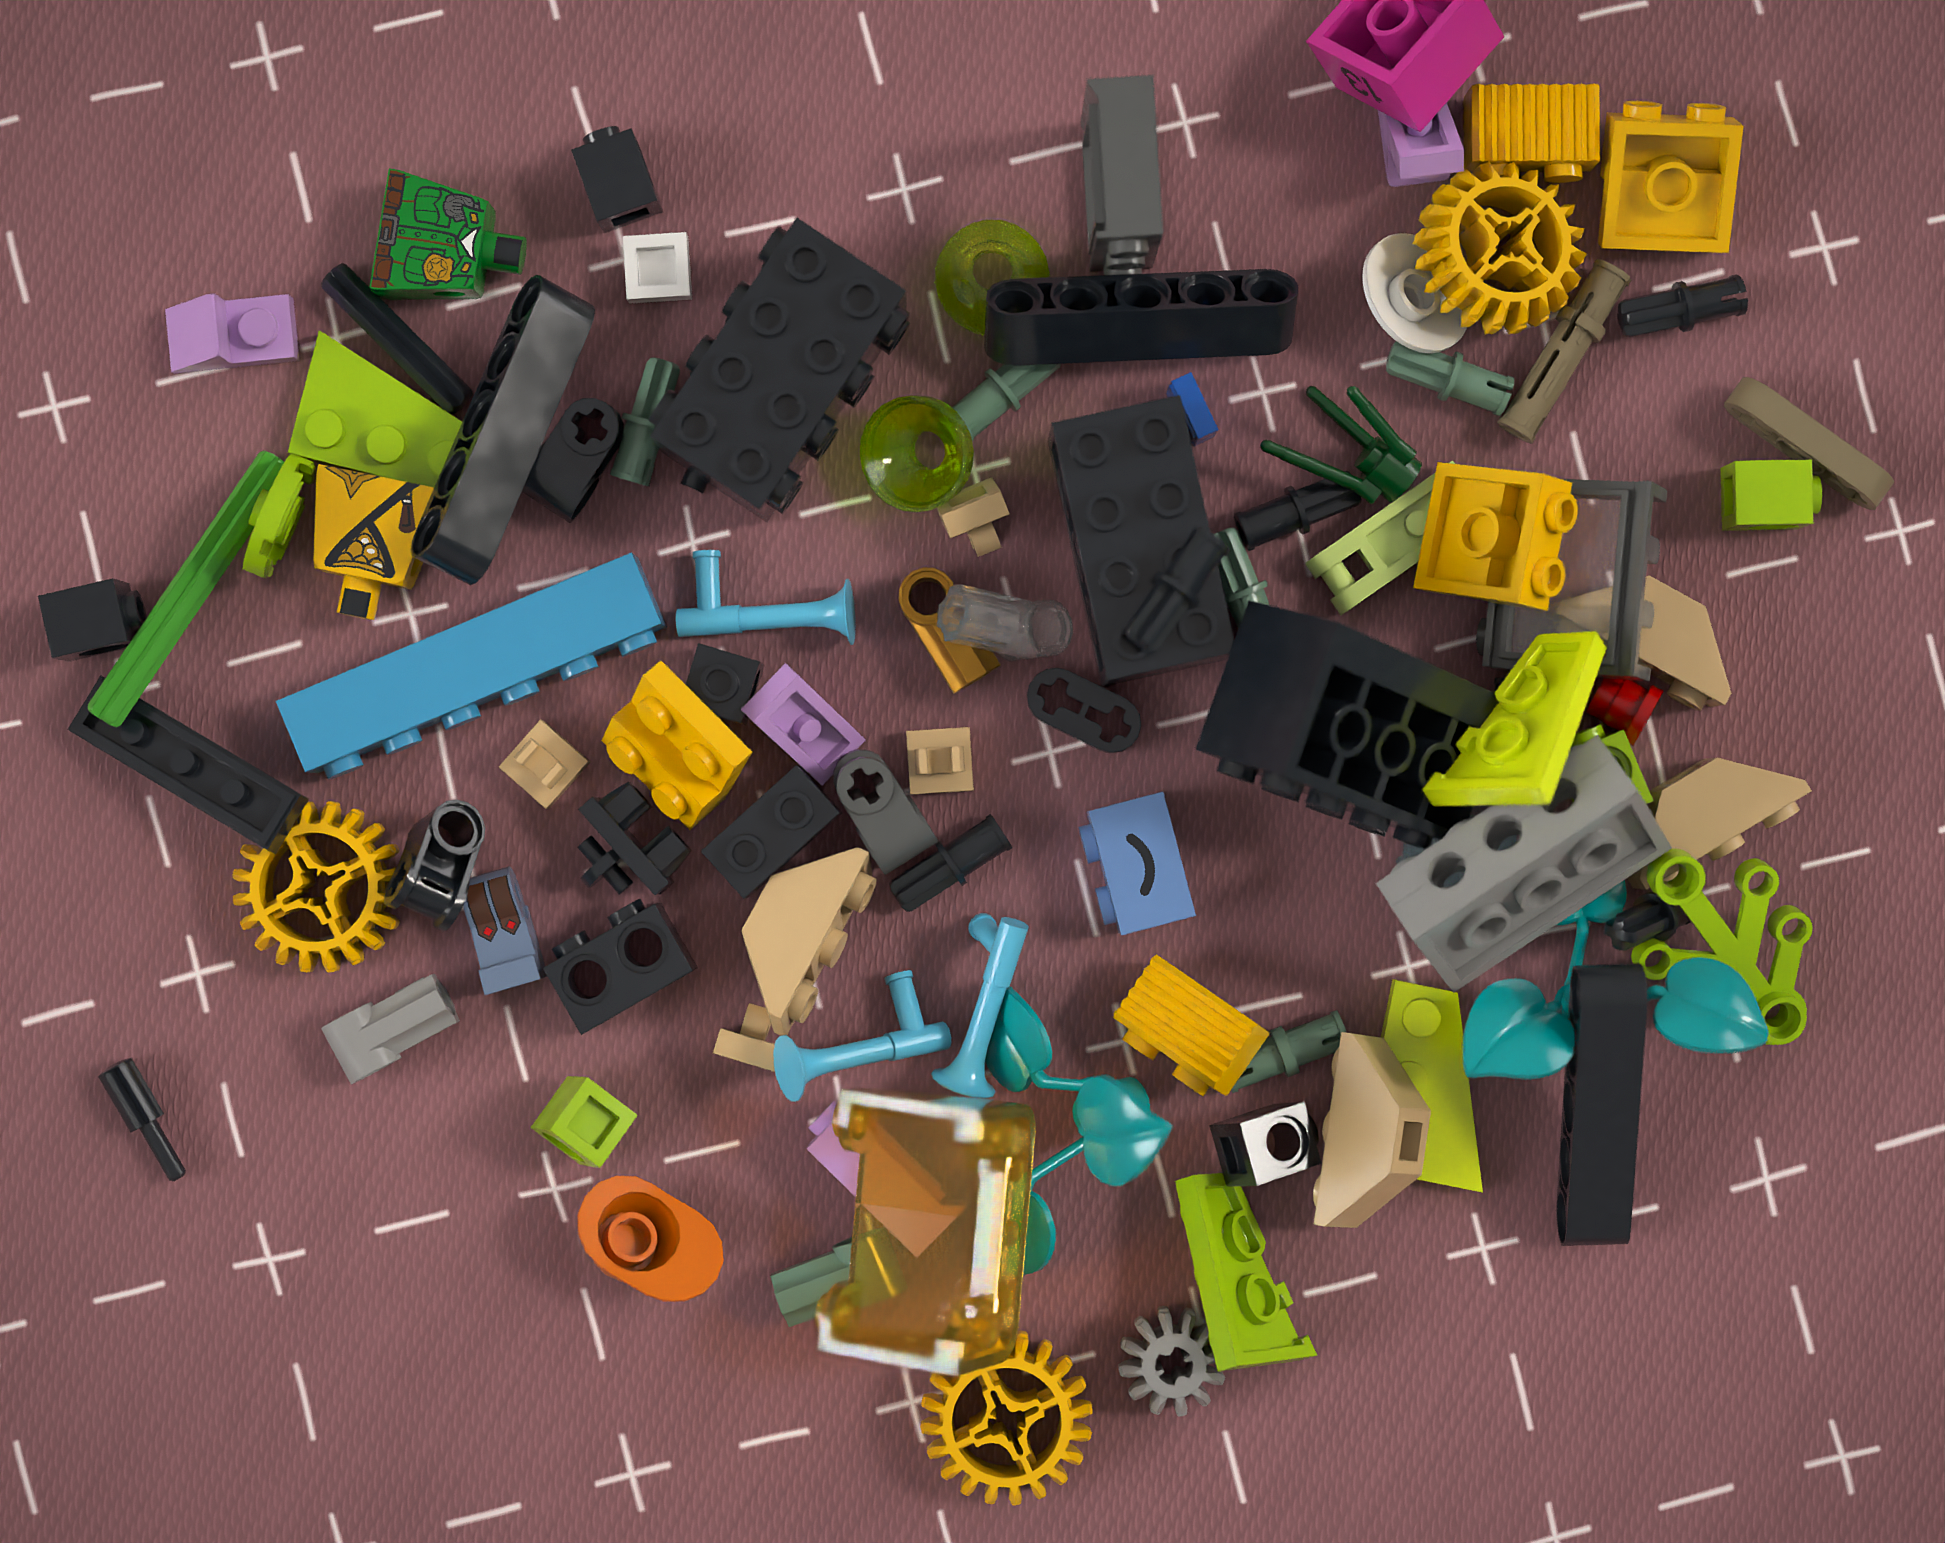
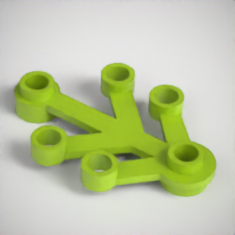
M1671 848L1650 862L1647 869V882L1651 890L1664 902L1675 906L1679 905L1713 952L1670 948L1664 941L1652 938L1633 948L1631 955L1632 963L1642 964L1646 978L1661 980L1666 978L1669 969L1675 963L1684 959L1702 957L1720 961L1737 971L1751 988L1768 1028L1769 1034L1766 1045H1783L1798 1038L1806 1026L1807 1008L1803 997L1794 989L1803 945L1810 939L1813 931L1810 918L1792 905H1784L1774 910L1768 919V931L1778 942L1768 980L1765 979L1756 966L1769 900L1779 887L1777 872L1766 862L1757 858L1748 859L1738 866L1734 874V883L1736 888L1742 893L1733 934L1702 892L1705 884V872L1702 865L1695 858L1682 849ZM1679 864L1677 876L1670 881H1663L1662 878L1665 871L1670 866ZM1764 871L1765 877L1762 884L1757 888L1749 889L1750 878L1755 873ZM1798 918L1797 928L1791 934L1782 935L1784 924L1791 919ZM1655 950H1662L1660 961L1654 966L1646 967L1645 961L1647 956ZM1780 1004L1778 1014L1771 1019H1765L1767 1012L1773 1006Z

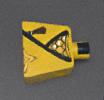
M318 464L316 473L313 562L315 569L344 576L336 613L375 620L382 584L409 590L413 588L423 561L412 556L411 544L434 487Z

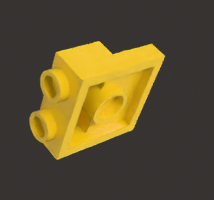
M1625 101L1622 113L1606 112L1600 176L1604 180L1598 235L1600 247L1608 249L1729 253L1744 126L1734 117H1725V106L1709 103L1688 104L1686 115L1661 114L1662 104L1649 101Z
M1437 462L1413 588L1426 592L1547 611L1550 597L1556 596L1561 591L1565 580V568L1563 562L1558 559L1562 534L1572 529L1578 514L1577 501L1570 494L1572 483L1542 473Z
M659 661L642 676L631 701L612 717L601 740L606 745L607 753L614 764L627 774H635L651 790L652 798L657 807L666 816L672 819H679L689 830L725 800L752 754V751L662 661Z

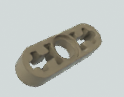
M1743 377L1724 403L1725 409L1736 420L1792 460L1812 459L1813 475H1818L1824 483L1863 508L1875 510L1894 484L1893 478L1881 466L1773 389L1753 378Z

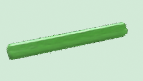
M265 450L257 454L88 703V710L91 714L110 726L118 727L123 723L253 531L254 526L249 525L248 522L255 502L262 489L270 491L285 461Z

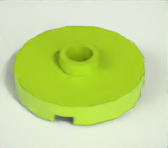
M291 453L278 472L270 491L262 489L248 522L249 525L254 526L245 553L243 570L265 579L268 576H272L274 570L272 564L276 565L278 559L281 560L305 508V505H303L305 498L299 496L303 483L310 485L314 481L316 473L314 462Z

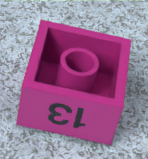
M1342 0L1306 42L1336 88L1421 132L1505 36L1484 0Z

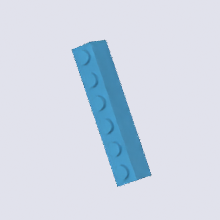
M631 552L279 699L276 703L304 771L308 773L325 771L329 780L364 766L360 756L383 746L386 754L390 755L422 742L419 731L442 722L445 730H451L481 717L478 706L501 697L504 706L527 699L540 692L536 682L560 672L563 681H568L591 672L599 667L595 657L619 648L622 657L644 650L657 643L654 633L667 628L640 561Z

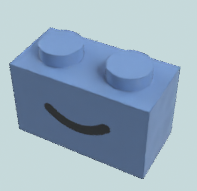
M1164 792L1086 811L1090 824L1078 828L1088 864L1100 861L1106 886L1095 888V893L1104 925L1116 923L1118 933L1122 936L1196 916Z

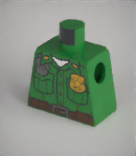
M389 168L369 288L381 299L482 298L487 270L521 275L526 257V237L494 232L496 211L489 201L397 169Z

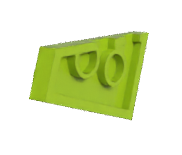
M319 330L288 453L360 473L435 487L462 421Z
M1223 1173L1197 1174L1176 1180L1180 1214L1185 1224L1194 1265V1276L1200 1291L1208 1327L1209 1343L1213 1350L1217 1372L1294 1362L1317 1356L1309 1336L1298 1337L1285 1309L1294 1302L1284 1281L1274 1284L1261 1255L1264 1252L1266 1241L1241 1186L1226 1187Z

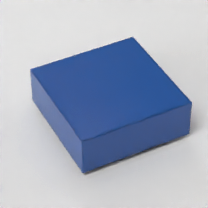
M1192 372L1172 380L1166 395L1167 397L1181 396L1191 444L1196 446L1213 438L1219 429Z

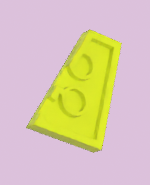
M1596 631L1538 634L1495 691L1494 694L1499 703L1480 728L1469 726L1457 742L1456 746L1461 754L1445 775L1435 772L1422 789L1433 806L1545 805L1551 803L1606 651V646Z
M1392 979L1381 1037L1386 1040L1431 1110L1422 1175L1417 1180L1483 1193L1469 1078L1466 1077L1463 1066V1029L1458 993Z

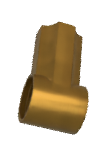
M922 567L912 571L904 578L899 588V603L903 614L911 623L953 694L968 687L1001 666L956 592L952 580L944 572L936 568ZM924 581H932L944 589L946 602L938 613L922 615L911 607L909 602L910 594L917 584Z

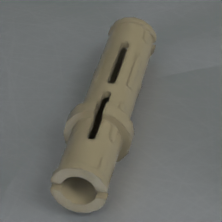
M1595 260L1591 272L1571 305L1564 306L1559 310L1556 315V320L1559 322L1557 328L1537 361L1531 367L1526 379L1503 417H1500L1497 423L1506 432L1530 444L1534 442L1537 432L1566 388L1568 381L1591 343H1600L1606 333V329L1602 325L1625 287L1629 286L1631 282L1630 276L1623 270L1604 260Z

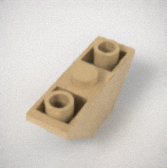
M1646 576L1644 600L1654 605V621L1650 629L1641 628L1638 664L1650 668L1651 675L1671 685L1667 694L1687 707L1701 711L1705 704L1709 707L1725 705L1731 695V690L1706 606L1659 580ZM1613 586L1555 603L1550 606L1545 616L1559 624L1555 631L1556 633L1596 631L1607 650Z
M1708 758L1698 761L1651 789L1650 794L1653 802L1646 805L1672 848L1682 849L1696 860L1708 854L1711 861H1714L1742 846L1745 840L1741 833L1762 821L1766 828H1770L1796 814L1800 808L1795 801L1812 790L1806 780L1721 758ZM1649 864L1627 878L1633 888H1650L1647 882ZM1674 864L1665 871L1662 878L1663 881H1670L1677 876L1679 864Z
M857 847L771 875L741 931L747 953L774 1033L780 1036L787 1035L794 1021L803 1023L807 1019L818 995V988L813 985L824 965L832 968L837 963L845 947L848 934L843 929L853 910L862 913L868 905L876 886V878L872 877L869 852Z
M1341 1032L1340 1045L1332 1060L1334 1086L1331 1107L1325 1117L1322 1129L1325 1142L1322 1169L1313 1191V1200L1316 1207L1314 1225L1357 1228L1422 1175L1431 1110L1384 1038Z

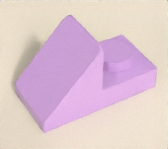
M1447 103L1421 132L1378 110L1386 176L1390 186L1398 187L1444 181L1449 179L1451 173L1464 171V148Z
M214 293L206 294L165 309L171 372L174 374L300 361L294 299L289 294L225 301Z
M786 663L741 709L763 732L821 785L833 775L839 759L846 753L858 749L866 741Z

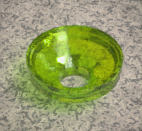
M982 220L960 229L945 244L940 252L935 268L937 295L945 312L956 324L980 335H985L986 295L988 289L980 286L973 275L974 265L979 258L990 253H996L1006 258L1012 269L1010 279L1049 277L1050 271L1047 259L1039 243L1026 230L1016 224L1003 220Z
M909 395L884 403L870 417L865 425L860 441L861 466L868 484L876 495L888 505L902 511H930L946 504L961 492L969 479L973 467L974 449L972 437L966 423L958 412L947 403L933 397ZM925 431L939 436L944 444V459L935 469L921 464L915 454L916 441Z

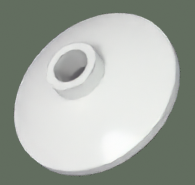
M1398 233L1387 236L1373 246L1363 266L1364 293L1374 317L1394 340L1411 350L1421 353H1438L1450 348L1462 338L1467 327H1461L1462 310L1455 307L1449 313H1440L1441 304L1446 299L1440 289L1435 293H1424L1425 284L1433 278L1431 271L1414 269L1416 260L1427 252L1412 244L1415 235Z

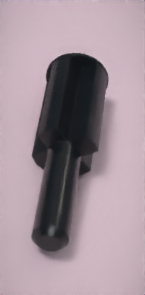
M133 1058L119 1061L108 1067L98 1078L130 1133L140 1129L169 1181L174 1182L185 1176L186 1169L157 1121V1118L164 1115L135 1065Z

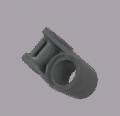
M856 749L846 753L838 760L833 771L834 786L840 801L857 826L855 827L857 833L884 875L939 842L911 796L905 794L886 762L877 753L867 749ZM859 768H862L867 775L879 772L872 779L875 790L867 795L859 788L848 791L854 785L851 774Z

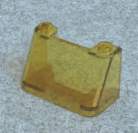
M867 1088L840 1089V1100L833 1113V1131L839 1138L840 1145L845 1151L859 1154L849 1278L834 1284L818 1301L815 1312V1322L819 1330L817 1350L952 1376L964 1375L1003 1363L1013 1350L1019 1325L1036 1134L1033 1110L1026 1104L1001 1100Z

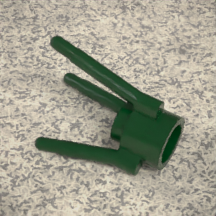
M1309 386L1306 389V395L1364 448L1354 463V467L1361 471L1360 478L1270 440H1263L1260 444L1263 452L1348 488L1370 504H1373L1379 495L1391 503L1397 500L1413 483L1422 467V462L1415 458L1417 451L1397 435L1356 386L1348 387L1346 394L1378 433L1379 436L1375 438L1315 386Z

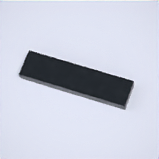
M100 675L67 730L267 851L276 854L309 798L141 698L138 699L120 726L108 725L88 710V703L105 680V677Z

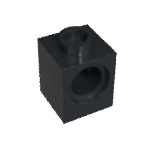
M610 126L593 131L583 138L584 145L571 149L596 221L604 233L663 213L642 151L632 128L620 132L618 126Z
M114 578L38 595L51 657L54 659L74 661L126 649L147 618L144 603L137 590L131 591L129 583Z
M698 643L685 685L717 717L747 725L749 717L741 709L756 694L765 665L757 660Z
M1305 1102L1271 1104L1209 1125L1226 1187L1258 1186L1322 1164L1317 1148L1319 1141L1317 1126L1313 1118L1308 1114ZM1269 1130L1275 1139V1148L1272 1155L1269 1153L1266 1144Z

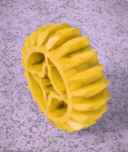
M1490 161L1482 163L1472 173L1466 169L1463 172L1456 173L1450 179V184H1442L1432 194L1431 201L1433 204L1426 206L1420 213L1418 220L1425 228H1422L1415 234L1412 244L1427 252L1416 260L1414 269L1431 271L1433 278L1425 284L1424 293H1435L1440 289L1446 297L1441 304L1440 313H1449L1455 307H1458L1462 310L1461 327H1471L1479 319L1481 320L1485 335L1495 334L1502 326H1504L1509 335L1521 332L1527 327V324L1531 327H1537L1549 319L1550 312H1557L1563 308L1569 299L1566 292H1570L1578 286L1581 277L1574 269L1584 262L1587 253L1572 246V244L1582 238L1585 228L1568 225L1566 219L1573 214L1575 205L1564 204L1559 207L1553 198L1557 195L1559 184H1551L1544 190L1537 186L1538 169L1529 170L1519 179L1515 162H1511L1504 167V176L1500 177ZM1480 206L1497 207L1510 212L1515 217H1503L1494 212L1490 207L1484 210ZM1507 234H1510V238L1502 246L1503 251L1500 253V256L1489 264L1488 260L1497 251L1495 247L1499 241ZM1532 236H1533L1534 241H1535V243H1536L1537 250L1534 248L1533 241H1532ZM1460 244L1466 251L1467 263L1462 255ZM1487 279L1498 280L1508 289L1514 286L1520 292L1501 291L1487 285L1483 281Z
M308 801L299 815V823L296 820L276 854L251 844H244L240 853L255 863L253 869H234L233 879L250 882V893H238L233 896L232 901L236 906L252 904L255 913L244 917L240 921V925L243 930L257 928L260 925L264 927L265 931L255 942V947L258 950H267L277 941L281 942L276 952V963L280 965L289 964L297 951H299V967L301 972L308 973L314 971L319 954L327 972L339 971L341 951L352 965H357L364 961V952L359 943L360 940L373 950H379L385 945L383 937L374 928L376 924L386 929H396L398 927L399 919L384 911L386 907L384 903L385 892L396 869L387 870L384 861L395 857L400 850L397 844H388L376 849L374 844L382 837L385 828L380 823H374L362 833L359 832L364 821V812L362 810L352 809L346 815L343 822L340 823V803L328 801L323 808L321 819H319L315 804ZM317 833L334 836L348 844L357 853L358 857L332 865L325 861L318 849L311 848L306 837ZM289 848L292 856L288 859L293 869V880L290 886L274 899L273 877L279 860ZM314 869H317V877L335 876L345 873L344 876L332 881L333 885L325 890L326 905H323V897L295 900L297 897L307 893L308 888L316 883L313 875ZM367 874V901L360 917L351 926L348 920L351 913L346 902L347 892L355 882ZM306 908L315 913L322 925L328 924L334 938L321 940L305 936L293 929L283 919V916Z
M993 1330L991 1333L993 1350L983 1352L978 1338L972 1336L967 1339V1348L972 1359L966 1362L954 1350H950L945 1356L948 1366L955 1372L953 1376L940 1370L932 1371L930 1382L936 1388L943 1391L944 1394H924L921 1406L928 1411L940 1413V1415L922 1420L920 1428L923 1434L942 1435V1437L934 1440L927 1446V1454L930 1459H937L950 1454L951 1457L944 1463L940 1473L945 1480L954 1478L961 1470L966 1472L961 1483L960 1490L962 1494L969 1496L974 1492L980 1481L986 1484L985 1503L994 1504L996 1502L998 1487H1009L1011 1504L1020 1505L1022 1501L1020 1486L1030 1483L1033 1494L1037 1499H1041L1046 1496L1045 1483L1042 1479V1476L1048 1474L1059 1485L1067 1482V1473L1058 1462L1060 1459L1075 1465L1081 1464L1083 1453L1076 1446L1069 1443V1441H1089L1092 1431L1087 1425L1075 1422L1073 1419L1087 1417L1093 1413L1091 1401L1084 1399L1071 1400L1072 1397L1080 1394L1086 1388L1083 1376H1074L1064 1381L1062 1380V1377L1069 1372L1072 1366V1359L1065 1354L1056 1359L1051 1365L1046 1362L1053 1348L1051 1341L1043 1339L1038 1344L1034 1354L1026 1352L1028 1347V1333L1026 1331H1018L1015 1337V1348L1008 1349L1004 1348L1002 1331ZM1014 1368L1026 1371L1038 1377L1048 1387L1040 1391L1036 1388L1024 1392L1013 1391L1005 1385L1000 1374H997L995 1369ZM978 1377L986 1404L979 1413L969 1418L968 1424L955 1429L953 1410L956 1401L963 1389L973 1379ZM993 1391H996L1001 1404H1005L1010 1412L1025 1411L1024 1416L1016 1415L1017 1439L1019 1443L1016 1442L1012 1431L1007 1430L1003 1422L993 1425L991 1422L988 1423V1418L996 1419V1396ZM1059 1405L1060 1417L1055 1435L1049 1445L1035 1457L1027 1436L1028 1430L1032 1423L1045 1416V1410ZM973 1443L976 1447L988 1443L1000 1444L1008 1450L1013 1461H1016L1017 1464H992L978 1458L966 1447Z

